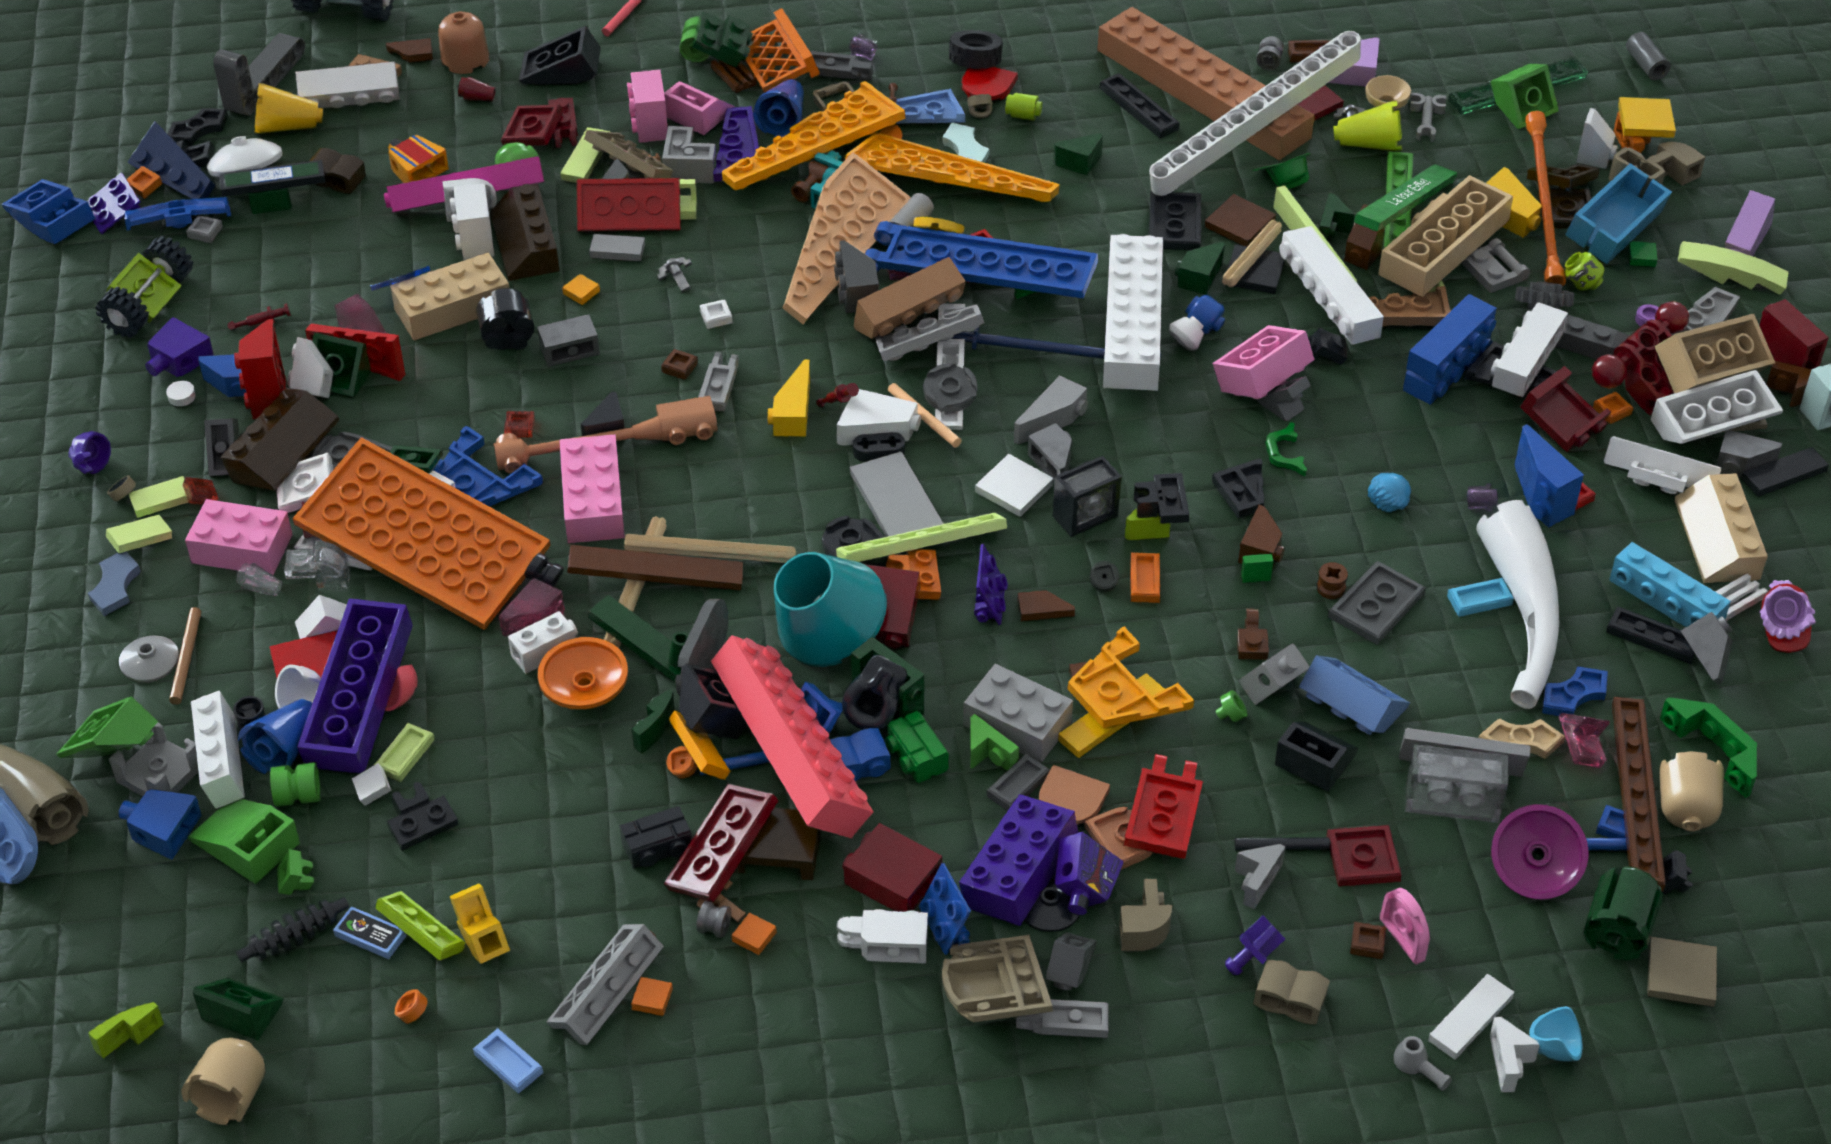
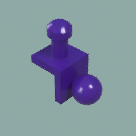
M1262 915L1240 936V941L1245 947L1234 958L1229 957L1225 961V966L1233 975H1240L1243 972L1242 967L1254 956L1261 964H1264L1267 961V956L1286 938Z

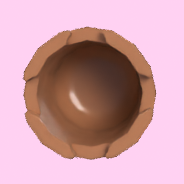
M455 12L444 17L439 25L438 34L442 65L448 66L450 72L458 74L473 73V68L482 65V68L485 67L489 62V50L485 29L481 20L469 12Z

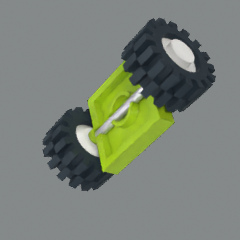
M165 236L155 238L142 252L143 254L138 253L108 286L106 290L108 292L95 307V310H98L96 312L97 316L102 317L100 321L102 324H107L106 328L108 330L112 328L114 334L118 335L120 333L122 337L128 336L130 338L133 335L135 336L146 322L151 323L182 286L180 283L193 269V261L190 260L192 258L191 255L185 253L187 251L185 247H179L180 243L178 241L173 243L172 238L168 237L165 239Z

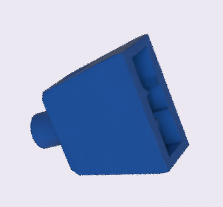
M154 789L146 791L138 804L124 801L119 809V818L127 820L131 838L136 843L172 860L202 815L196 796Z

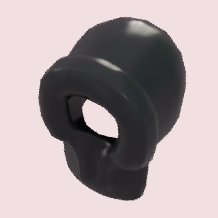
M874 655L868 661L862 673L849 684L844 693L842 708L847 720L862 730L868 728H878L880 730L887 727L898 709L899 689L905 684L907 678L906 669L891 662L882 655Z

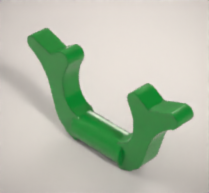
M1290 422L1285 429L1269 433L1266 437L1265 445L1271 464L1276 467L1294 470L1301 476H1306L1307 468L1303 464L1304 457L1285 458L1279 453L1277 446L1278 441H1297L1298 434L1294 431L1295 423Z

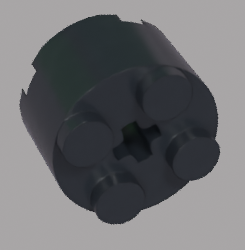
M509 288L494 290L488 298L485 299L483 297L478 302L476 312L481 337L486 347L500 350L512 348L521 350L525 348L528 344L527 341L534 333V322L528 299H525L521 292Z

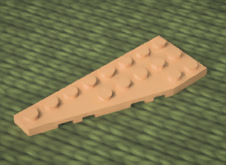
M854 152L826 180L822 188L782 308L802 324L810 318L839 285V281L835 279L834 265H836L835 252L839 251L840 241L848 242L865 254L866 250L872 248L877 242L874 238V233L878 224L882 221L890 222L911 198Z

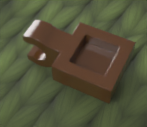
M1246 609L1245 629H1238L1237 631L1238 659L1268 660L1267 629H1258V609Z

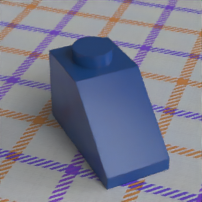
M234 355L199 356V364L204 381L228 397L244 396V393H247L246 389H241L239 373L242 372L241 369H236Z

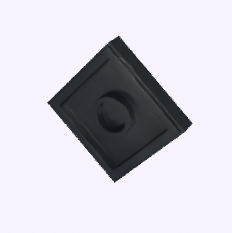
M1235 244L1228 269L1247 246ZM1265 250L1234 287L1276 294L1285 259L1282 258L1280 252Z

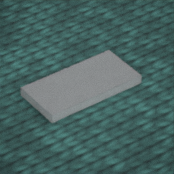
M902 452L850 467V475L885 537L944 524Z
M1405 728L1399 759L1522 777L1530 757L1531 746Z

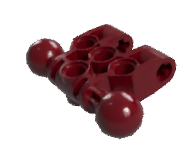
M1676 301L1661 304L1655 313V320L1647 321L1616 347L1614 355L1607 354L1597 358L1592 366V377L1595 383L1603 388L1611 389L1621 385L1625 379V389L1648 415L1652 416L1656 400L1674 394L1655 346L1672 335L1685 330L1690 322L1686 306Z

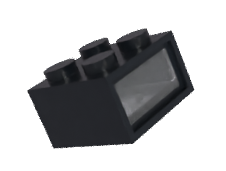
M1103 456L1087 461L1083 465L1069 471L1062 472L1060 475L1055 476L1052 516L1070 537L1118 517L1122 476Z

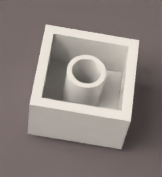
M485 183L454 187L455 198H450L452 214L456 213L452 215V223L455 233H459L455 235L457 250H462L463 260L488 252L491 257L495 256Z

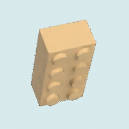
M488 252L390 285L394 309L413 341L478 319L476 312L478 302L483 297L486 299L491 296V292L494 290L509 288V283Z
M1754 314L1677 333L1655 346L1674 394L1752 370L1760 372L1775 363Z

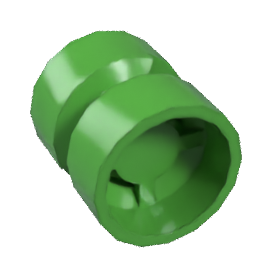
M692 17L685 22L679 46L682 56L691 62H702L709 57L708 54L692 47L699 17Z
M316 762L298 764L296 769H292L289 765L271 767L270 783L275 807L293 805L295 800H299L302 804L320 802V780Z

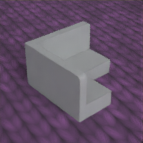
M668 126L662 160L666 166L673 170L671 178L695 179L696 183H714L715 144L692 143L693 127Z

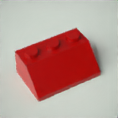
M273 319L266 320L239 341V352L234 353L236 369H241L242 372L239 373L241 389H246L247 392L244 393L246 409H251L253 420L257 419L263 410L269 407L279 394L286 389V375Z

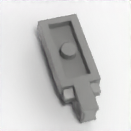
M1051 1000L1052 1012L1016 1016V1028L1033 1030L1034 1033L1108 1037V1004L1104 1002Z

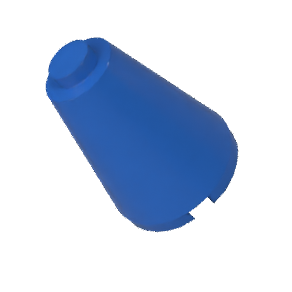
M788 79L765 92L757 99L753 109V118L762 132L765 134L768 132L774 135V137H784L790 133L789 128L802 121L804 98L802 85L796 80Z
M305 699L296 700L247 724L240 730L238 741L242 738L243 747L240 750L246 761L254 769L266 774L271 770V767L292 766L299 754L297 746L312 702Z

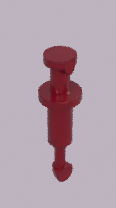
M287 303L284 304V307L275 310L268 306L267 311L247 316L245 320L237 323L230 321L227 327L230 330H234L243 325L254 326L261 324L268 319H273V322L276 323V317L286 314L288 317L291 316L290 308Z
M855 383L838 385L833 392L826 395V398L816 400V404L819 407H823L826 402L830 404L837 401L845 403L851 397L858 394L859 388Z

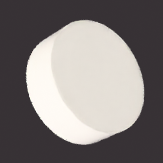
M188 381L174 382L166 390L168 401L174 406H186L192 403L196 397L194 386Z

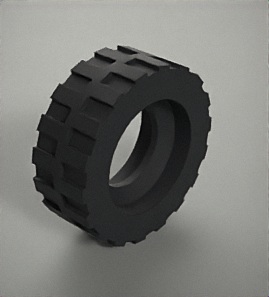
M982 30L956 32L950 38L949 59L951 62L966 68H992L995 65H999L1002 60V38Z

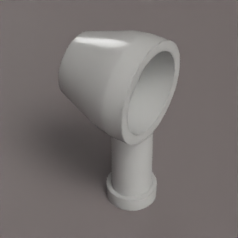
M1406 1037L1397 1046L1393 1059L1395 1066L1400 1071L1407 1074L1421 1072L1438 1085L1437 1087L1441 1091L1449 1086L1452 1077L1448 1074L1445 1075L1427 1061L1426 1048L1418 1037Z

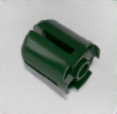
M1628 866L1611 868L1600 877L1583 930L1585 941L1592 949L1595 950L1597 945L1605 951L1614 953L1613 959L1616 960L1640 958L1641 952L1648 947L1663 898L1661 888L1654 877L1636 867Z

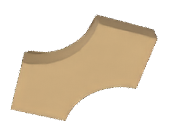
M1497 719L1479 735V738L1531 746L1530 753L1546 759L1564 743L1565 735L1541 719L1527 725H1516L1502 719Z

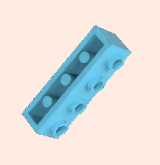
M1631 542L1615 557L1609 581L1684 627H1688L1710 612H1713L1717 618L1723 616L1726 619L1731 603L1730 600L1637 544Z

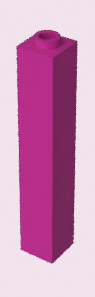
M536 156L388 186V193H384L386 207L392 208V212L396 213L445 203L443 181L467 178L483 179L493 185L495 192L509 190L512 187L524 184L544 183L540 158Z

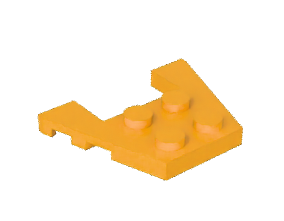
M1125 627L1120 628L1116 632V637L1111 642L1107 641L1101 648V652L1093 660L1090 659L1068 681L1069 692L1102 728L1192 709L1194 707V699L1179 683L1152 696L1124 667L1120 661L1138 652L1140 649L1139 641Z

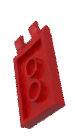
M1155 754L1152 770L1142 768L1125 834L1124 846L1185 859L1203 781L1195 779L1198 763L1186 760L1182 776L1165 773L1168 756Z

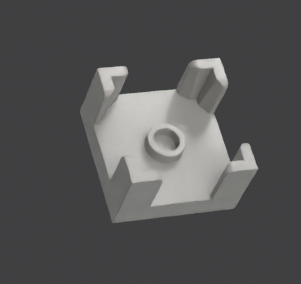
M157 723L151 730L154 732L153 736L127 762H125L123 753L120 750L109 758L116 782L141 796H144L146 791L150 789L178 793L199 772L196 743L186 738L184 740L186 749L167 740L164 728L160 723Z

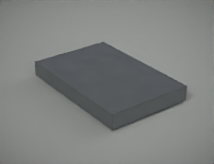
M1376 561L1329 610L1328 618L1377 645L1423 597L1426 587Z

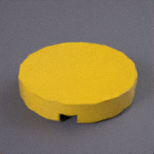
M916 217L913 223V227L963 234L965 228L959 223L932 217Z

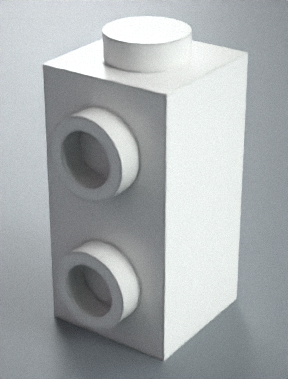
M558 611L509 635L508 641L511 656L523 672L527 674L539 667L542 658L550 649L561 642L575 638L578 635L577 628L572 620H566L562 613Z

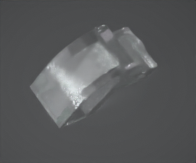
M314 541L313 549L287 550L284 569L286 579L316 578L319 593L348 592L350 567L346 554L338 546L325 541Z

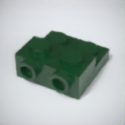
M702 11L698 19L692 47L736 68L741 60H746L750 52L748 45L753 37V33L749 31L750 25L741 19L728 15L726 20L723 21L715 15Z

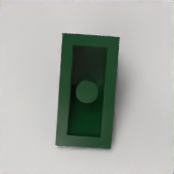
M1218 242L1187 251L1183 260H1179L1175 268V276H1178L1177 287L1207 295L1223 264L1225 243Z

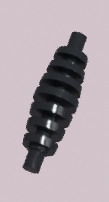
M342 897L332 903H328L324 899L318 901L320 909H317L312 903L306 906L307 916L301 908L294 910V915L297 921H294L289 913L282 915L285 927H282L281 923L276 919L271 922L273 933H270L268 928L264 927L260 930L262 937L260 940L255 934L249 937L250 943H248V946L235 952L240 963H243L253 957H257L260 961L267 959L266 950L272 956L278 955V944L281 945L285 952L291 950L290 938H292L297 947L303 945L304 940L301 933L303 932L306 938L310 940L315 937L313 926L321 933L326 929L325 920L330 926L337 922V914L349 908L345 897Z

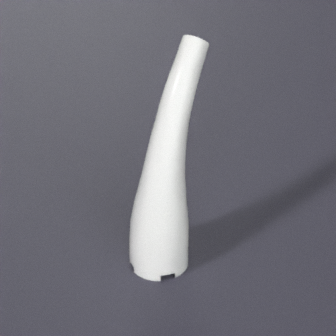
M1512 500L1497 505L1499 511L1490 518H1487L1484 514L1477 523L1476 530L1499 573L1511 590L1526 625L1528 638L1526 669L1518 674L1510 698L1517 706L1530 709L1536 705L1545 687L1556 652L1559 632L1558 591L1550 552L1539 522L1529 505L1525 506L1522 500Z

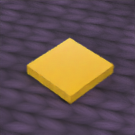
M1619 98L1618 107L1624 136L1674 138L1676 129L1670 99Z

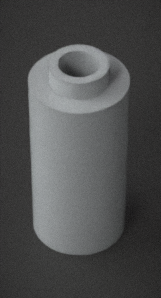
M916 193L890 222L892 224L913 227L914 218L929 217L934 210L933 203L926 195Z

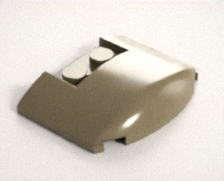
M1029 935L953 945L950 948V955L953 956L951 959H944L942 981L946 996L956 1011L965 1019L972 1022H980L1053 1011Z

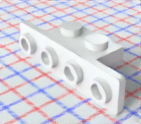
M1615 436L1611 437L1604 458V463L1629 470L1627 477L1633 478L1634 483L1643 486H1649L1650 483L1661 486L1660 489L1670 494L1683 493L1685 487H1691L1708 475L1721 473V467Z

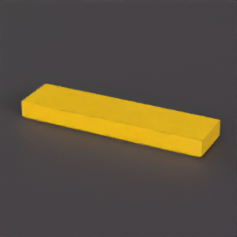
M1147 673L1137 679L1152 696L1165 690ZM1087 713L1058 734V741L1076 757L1080 758L1128 723L1102 728L1091 714Z

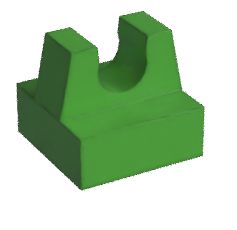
M289 849L277 867L278 893L291 895L294 890H309L314 883L313 877L305 876L313 868V862L302 859L301 851Z

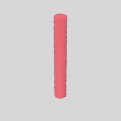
M629 0L602 29V33L605 36H610L642 0Z

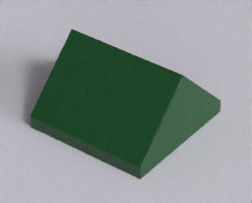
M314 332L312 341L333 370L330 391L355 397L371 373L366 344Z
M230 978L196 986L193 990V996L201 1020L257 1041L282 1006L284 1000L282 997Z

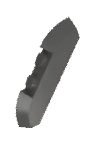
M1568 315L1564 334L1555 347L1597 360V358L1603 355H1614L1616 347L1630 335L1607 326Z

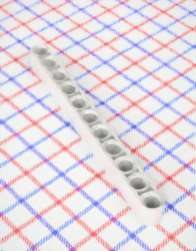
M1354 31L1341 33L1159 159L1149 169L1151 191L1160 196L1171 193L1356 64L1361 57L1360 35Z

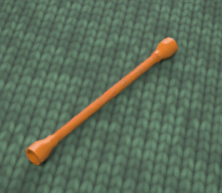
M1532 111L1526 115L1525 120L1527 131L1531 135L1534 144L1540 202L1542 205L1541 211L1547 252L1544 280L1548 283L1562 284L1563 287L1566 283L1565 270L1560 264L1557 255L1543 142L1544 132L1547 127L1546 117L1541 111Z

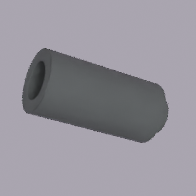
M1638 32L1629 37L1626 49L1651 80H1659L1665 77L1670 71L1671 64L1645 32Z

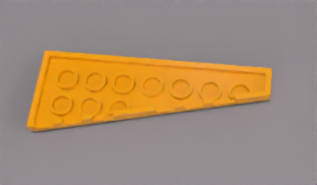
M866 81L861 82V88L854 92L847 91L844 93V98L839 102L831 101L828 103L825 111L814 112L789 128L790 133L784 137L777 136L773 138V144L767 148L761 146L755 150V155L751 158H742L723 170V181L735 191L744 189L748 185L765 180L776 173L789 170L791 167L802 162L810 161L818 152L822 154L828 153L861 137L871 135L882 128L892 126L906 119L905 110Z
M878 132L872 134L845 155L846 160L854 152L877 171L931 180L939 184L948 183L1031 198L1039 202H1050L1059 193L1060 184Z

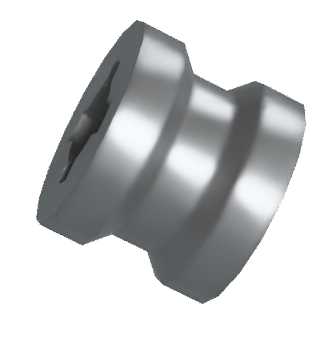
M704 901L697 918V932L704 934L709 931L713 932L716 937L723 938L730 924L731 907L725 905L716 907L712 902Z

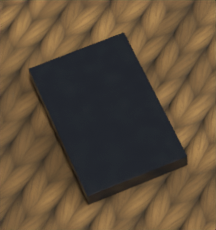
M1150 191L1149 235L1163 237V249L1194 250L1201 247V193L1171 192L1160 196Z

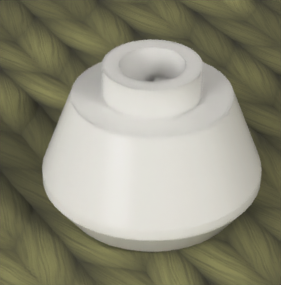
M1193 316L1190 319L1183 317L1170 324L1169 332L1180 345L1192 351L1197 350L1204 335L1201 329L1204 326Z

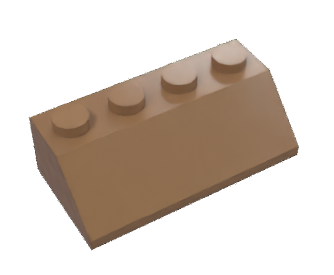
M947 257L858 300L854 328L870 338L878 335L885 336L895 327L901 324L907 325L925 312L927 314L932 313L940 305L948 301L951 303L958 300L963 294L966 281L950 257Z

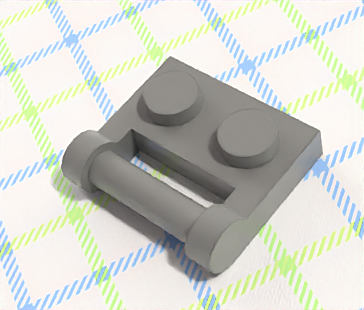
M1498 238L1490 241L1488 245L1476 249L1461 262L1490 293L1522 282L1530 275V269L1526 265L1520 264L1504 248V243ZM1497 255L1512 272H1508L1493 256Z

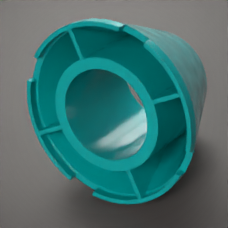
M805 552L789 559L780 568L774 581V600L779 639L785 650L803 664L815 667L842 663L841 659L851 655L854 650L871 637L875 638L883 624L887 609L886 593L877 574L860 562L816 552ZM822 593H824L817 601H815V602L813 603V601H814L819 595H821Z

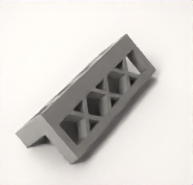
M644 924L623 925L546 1022L552 1029H566L580 1045H587L664 946Z

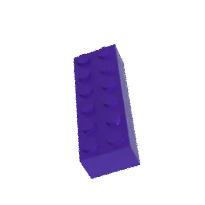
M349 598L297 746L304 763L316 762L318 769L362 773L365 771L397 675V668L400 666L413 626L405 604Z

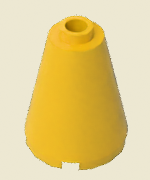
M259 83L255 133L316 128L317 123H322L323 108H318L317 102L267 84Z

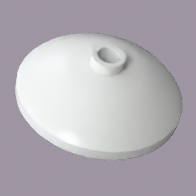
M245 136L233 138L230 144L221 148L211 158L207 169L210 175L220 177V173L264 168L280 159L283 152L281 147L273 142L259 138L246 139Z

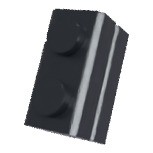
M680 806L619 825L622 845L633 868L639 866L649 867L658 860L669 856H682L692 840L690 828L686 819H684Z

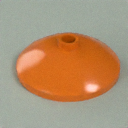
M594 637L573 638L559 643L545 654L538 667V682L543 694L553 703L570 709H590L611 701L622 691L628 679L627 660L622 651L614 644Z

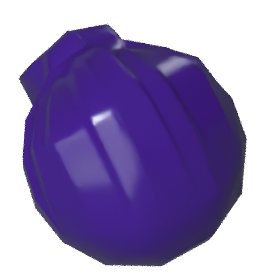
M93 431L76 436L68 452V457L72 460L74 468L84 474L100 472L110 458V441L105 435Z

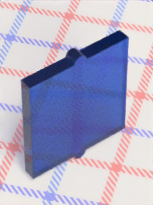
M429 266L371 285L370 288L372 291L431 270Z

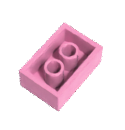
M1268 325L1212 364L1221 392L1231 393L1235 396L1242 395L1252 397L1253 399H1261L1276 386L1284 384L1290 376L1303 371L1305 366L1315 359L1306 331Z
M206 499L185 542L192 564L273 576L293 534L287 511Z

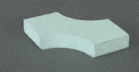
M951 122L943 136L944 146L953 149L959 156L984 163L989 157V148L980 145L974 138L975 128Z

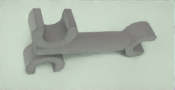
M1412 93L1410 111L1420 112L1423 110L1422 125L1417 128V141H1420L1422 135H1427L1430 137V142H1434L1436 129L1432 126V112L1436 114L1445 113L1446 96L1436 95L1432 98L1420 93Z

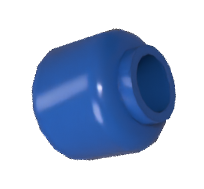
M1209 295L1196 296L1185 310L1189 319L1193 316L1204 326L1201 329L1204 334H1208L1212 330L1218 332L1226 321L1223 317L1225 312L1224 306Z

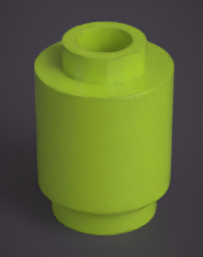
M1008 94L1005 114H1010L1013 118L1035 121L1036 116H1041L1043 102L1039 101V97L1034 95Z

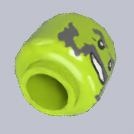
M1577 252L1565 263V276L1578 290H1594L1602 284L1605 268L1590 252Z

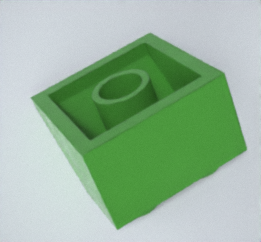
M1527 64L1491 81L1497 106L1517 129L1526 126V115L1532 111H1541L1545 114V117L1559 111L1547 64Z

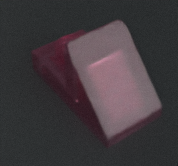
M1561 713L1559 719L1574 764L1601 768L1607 760L1599 736L1610 724V721Z

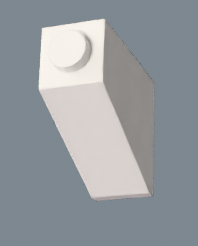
M859 389L858 394L851 397L837 423V444L842 446L853 445V440L859 435L890 432L901 434L905 441H909L913 431L919 429L921 415H918V403Z

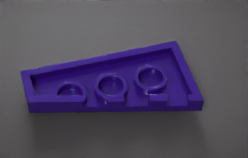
M751 106L727 108L723 134L720 138L719 153H717L716 167L713 172L714 182L723 181V170L742 158H751L755 155V150L759 148Z

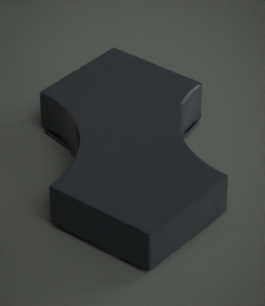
M202 108L197 115L190 119L173 122L168 135L175 142L183 140L187 146H192L197 139L206 134L223 132L228 118L227 109Z

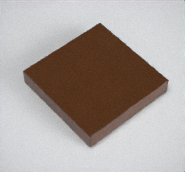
M1233 194L1205 220L1204 227L1248 247L1271 220L1276 221V214Z

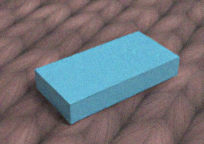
M1503 578L1448 589L1447 594L1458 617L1511 606L1514 601Z

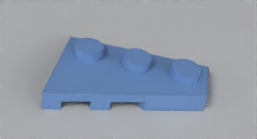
M951 89L897 99L896 104L905 110L906 119L897 123H965V113Z

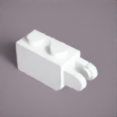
M882 909L863 910V917L846 916L837 921V931H839L837 940L839 945L846 948L862 949V956L867 961L926 963L928 913L885 911Z

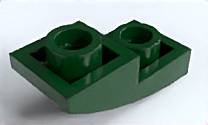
M670 689L660 696L654 697L646 705L648 717L639 720L631 728L633 746L641 754L648 750L662 736L670 724L669 717L675 710L673 691Z

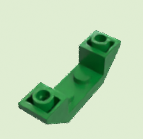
M1672 697L1665 699L1659 718L1663 724L1679 738L1699 728L1707 738L1711 739L1731 758L1724 779L1745 798L1749 797L1757 777V742L1713 703Z

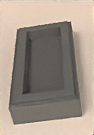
M1025 754L987 789V797L1008 811L1019 794L1029 796L1045 781L1050 769L1028 754Z

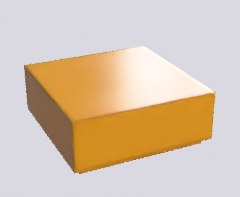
M579 274L563 286L562 290L563 295L583 305L600 292V286Z

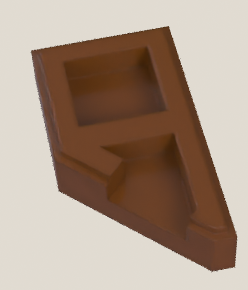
M431 38L386 43L387 52L391 54L397 53L408 62L433 59Z
M1047 590L1017 593L1021 621L1075 616V607Z

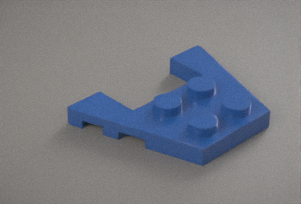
M468 426L461 430V436L458 441H453L450 445L449 453L444 460L440 459L432 470L454 481L456 489L487 506L494 505L543 484L542 475L526 464L520 466L505 479H501L471 459L469 456L484 446L485 443L484 437Z

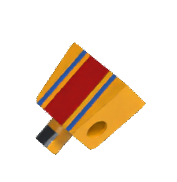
M413 135L403 142L396 138L388 145L391 169L403 183L436 177L449 169L446 149L418 135Z

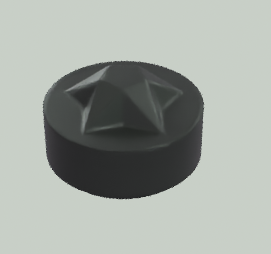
M1100 561L1092 567L1090 582L1094 588L1099 591H1109L1117 585L1119 571L1113 563Z

